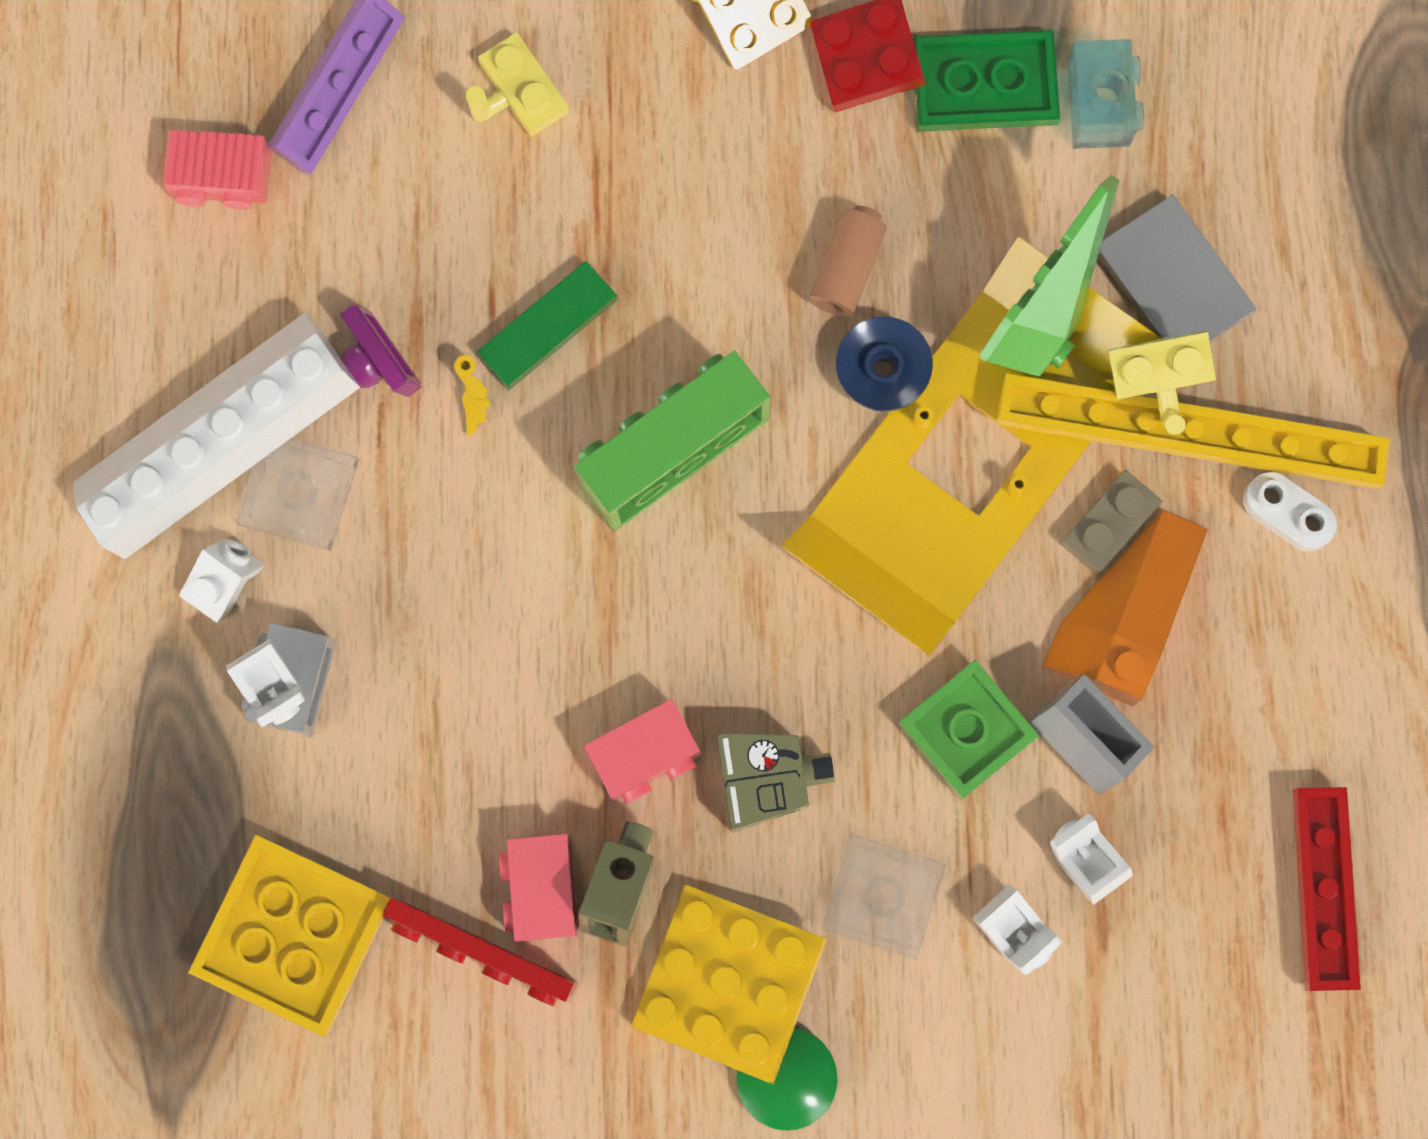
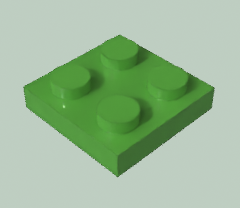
M976 660L971 662L898 722L899 726L961 800L1039 737L1037 732Z

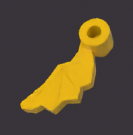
M461 355L454 362L453 368L464 384L465 392L461 399L466 413V435L471 436L477 430L478 424L486 421L485 410L491 402L486 397L488 389L480 380L471 375L476 367L474 359L469 355Z

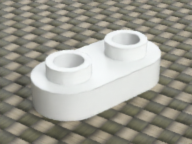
M1274 472L1260 474L1247 485L1244 491L1243 504L1249 516L1299 550H1318L1329 543L1336 533L1337 521L1333 511L1319 499L1281 474ZM1265 489H1273L1278 493V503L1272 504L1265 499ZM1307 516L1315 517L1319 521V531L1313 532L1306 527L1305 519Z

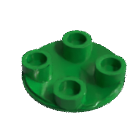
M794 1028L774 1084L738 1070L736 1082L740 1099L752 1117L770 1128L790 1131L807 1127L815 1123L826 1113L836 1094L838 1076L835 1061L826 1045L813 1034L799 1028Z

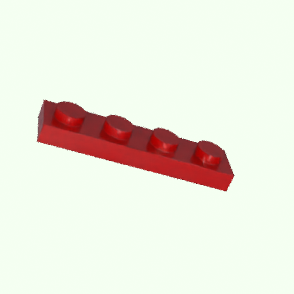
M1347 787L1292 789L1305 991L1361 990Z
M390 898L382 915L394 921L391 928L392 932L418 943L421 935L426 936L439 943L436 949L437 953L461 964L464 963L466 956L485 964L481 971L482 974L505 985H509L512 977L530 985L527 995L552 1007L555 1006L557 999L569 1002L576 988V982L402 900Z

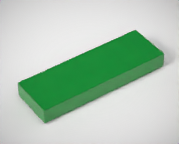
M585 261L476 352L502 384L510 390L618 300L617 294L593 267Z

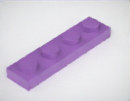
M355 0L267 146L302 173L312 174L404 21L405 16L386 0Z

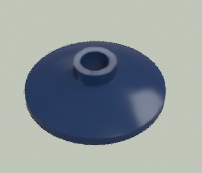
M874 317L854 326L840 343L836 357L838 380L846 394L857 404L867 409L881 412L899 410L916 401L927 388L933 369L932 353L925 337L908 322L894 317ZM881 361L887 362L891 365L892 372L889 375L881 376L876 373L874 369L875 364Z

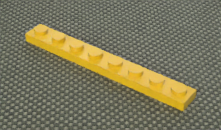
M1008 373L1003 377L996 425L1375 489L1385 485L1390 438L1180 402H1178L1180 414L1185 420L1186 426L1182 433L1173 435L1166 430L1161 421L1158 399L1133 396L1117 399L1115 391Z

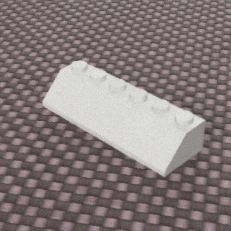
M306 311L75 480L73 487L76 508L100 546L126 559L351 395L360 386L313 318Z

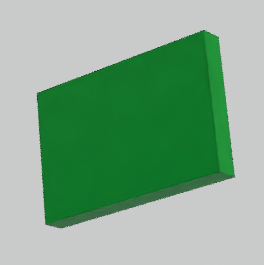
M1054 30L913 37L926 84L915 88L917 132L1059 124L1060 107Z

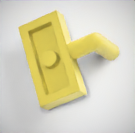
M517 32L478 56L479 64L497 88V91L486 97L484 90L479 86H472L467 90L466 98L474 120L478 122L486 121L509 106L526 132L532 137L570 113L568 104Z
M1206 330L1108 349L1117 399L1156 392L1161 421L1166 430L1173 435L1182 433L1186 426L1185 420L1180 414L1176 388L1216 381L1210 341Z

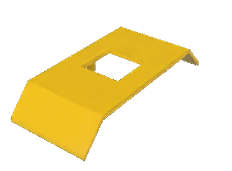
M1019 236L984 290L932 356V375L923 394L907 407L889 412L813 513L781 545L782 548L927 656L931 655L1091 443V440L999 425L1030 449L979 516L907 464L958 396L996 423L1002 381L1006 373L1115 391L1108 349L1161 339L1089 287L1078 327L1068 339L1075 344V347L1058 369L1051 364L1039 377L983 360L979 357V354L1012 306L1018 303L1029 288L1032 290L1035 285L1033 277L1049 258Z

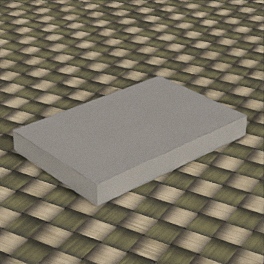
M1173 194L1102 240L1098 258L1149 329L1160 338L1206 330L1211 342L1252 315L1257 309Z

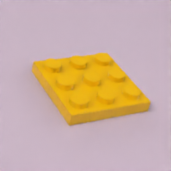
M255 835L188 973L313 1033L327 1037L384 919L382 915L392 897L268 839Z
M685 884L631 1027L774 1084L827 939Z

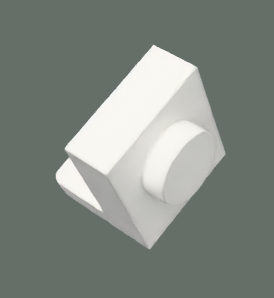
M224 538L202 550L179 596L216 623H219L228 617L247 580L259 574L264 564L254 557L250 549L244 544Z
M270 639L226 665L228 674L254 710L255 718L261 727L266 726L272 721L275 725L281 724L292 718L300 710L299 704L305 700L302 687Z
M1091 814L1085 815L1079 821L1072 820L1063 825L1056 833L1055 838L1050 842L1057 863L1093 905L1133 876L1131 867L1100 833L1097 821Z
M1011 885L1004 888L972 918L1003 957L1024 975L1043 966L1051 958L1053 951L1062 944V940L1058 935L1045 926L1020 893Z

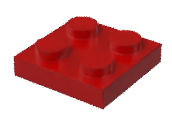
M873 0L809 21L835 113L926 85L902 0Z

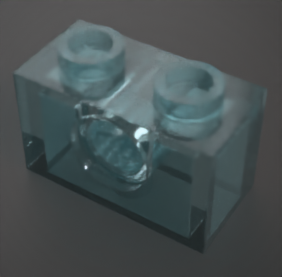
M1131 39L1074 41L1067 59L1073 149L1130 147L1137 130H1142L1144 125L1143 102L1136 101L1135 85H1139L1141 79V62L1139 56L1132 55ZM1096 89H1111L1118 99L1112 101L1105 100L1098 95Z

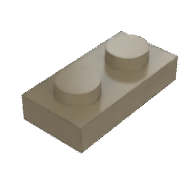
M1125 469L1060 545L1098 576L1163 500Z

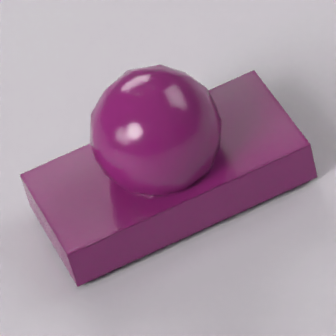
M351 305L340 314L358 340V342L347 346L340 359L360 386L359 389L379 384L382 378L385 379L393 392L406 397H410L422 388L420 386L421 382L371 311L358 305Z

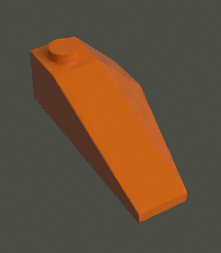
M1162 510L1062 620L1042 667L1072 681L1085 674L1104 695L1131 707L1142 701L1163 652L1208 529Z

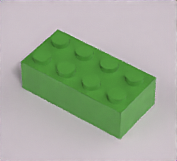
M735 350L726 357H723L721 354L711 357L700 366L697 371L699 373L697 378L685 386L681 382L674 384L659 396L658 402L660 404L645 415L642 411L632 414L619 425V434L605 444L602 440L590 444L578 455L577 458L580 462L574 465L579 485L614 532L769 420L771 396Z

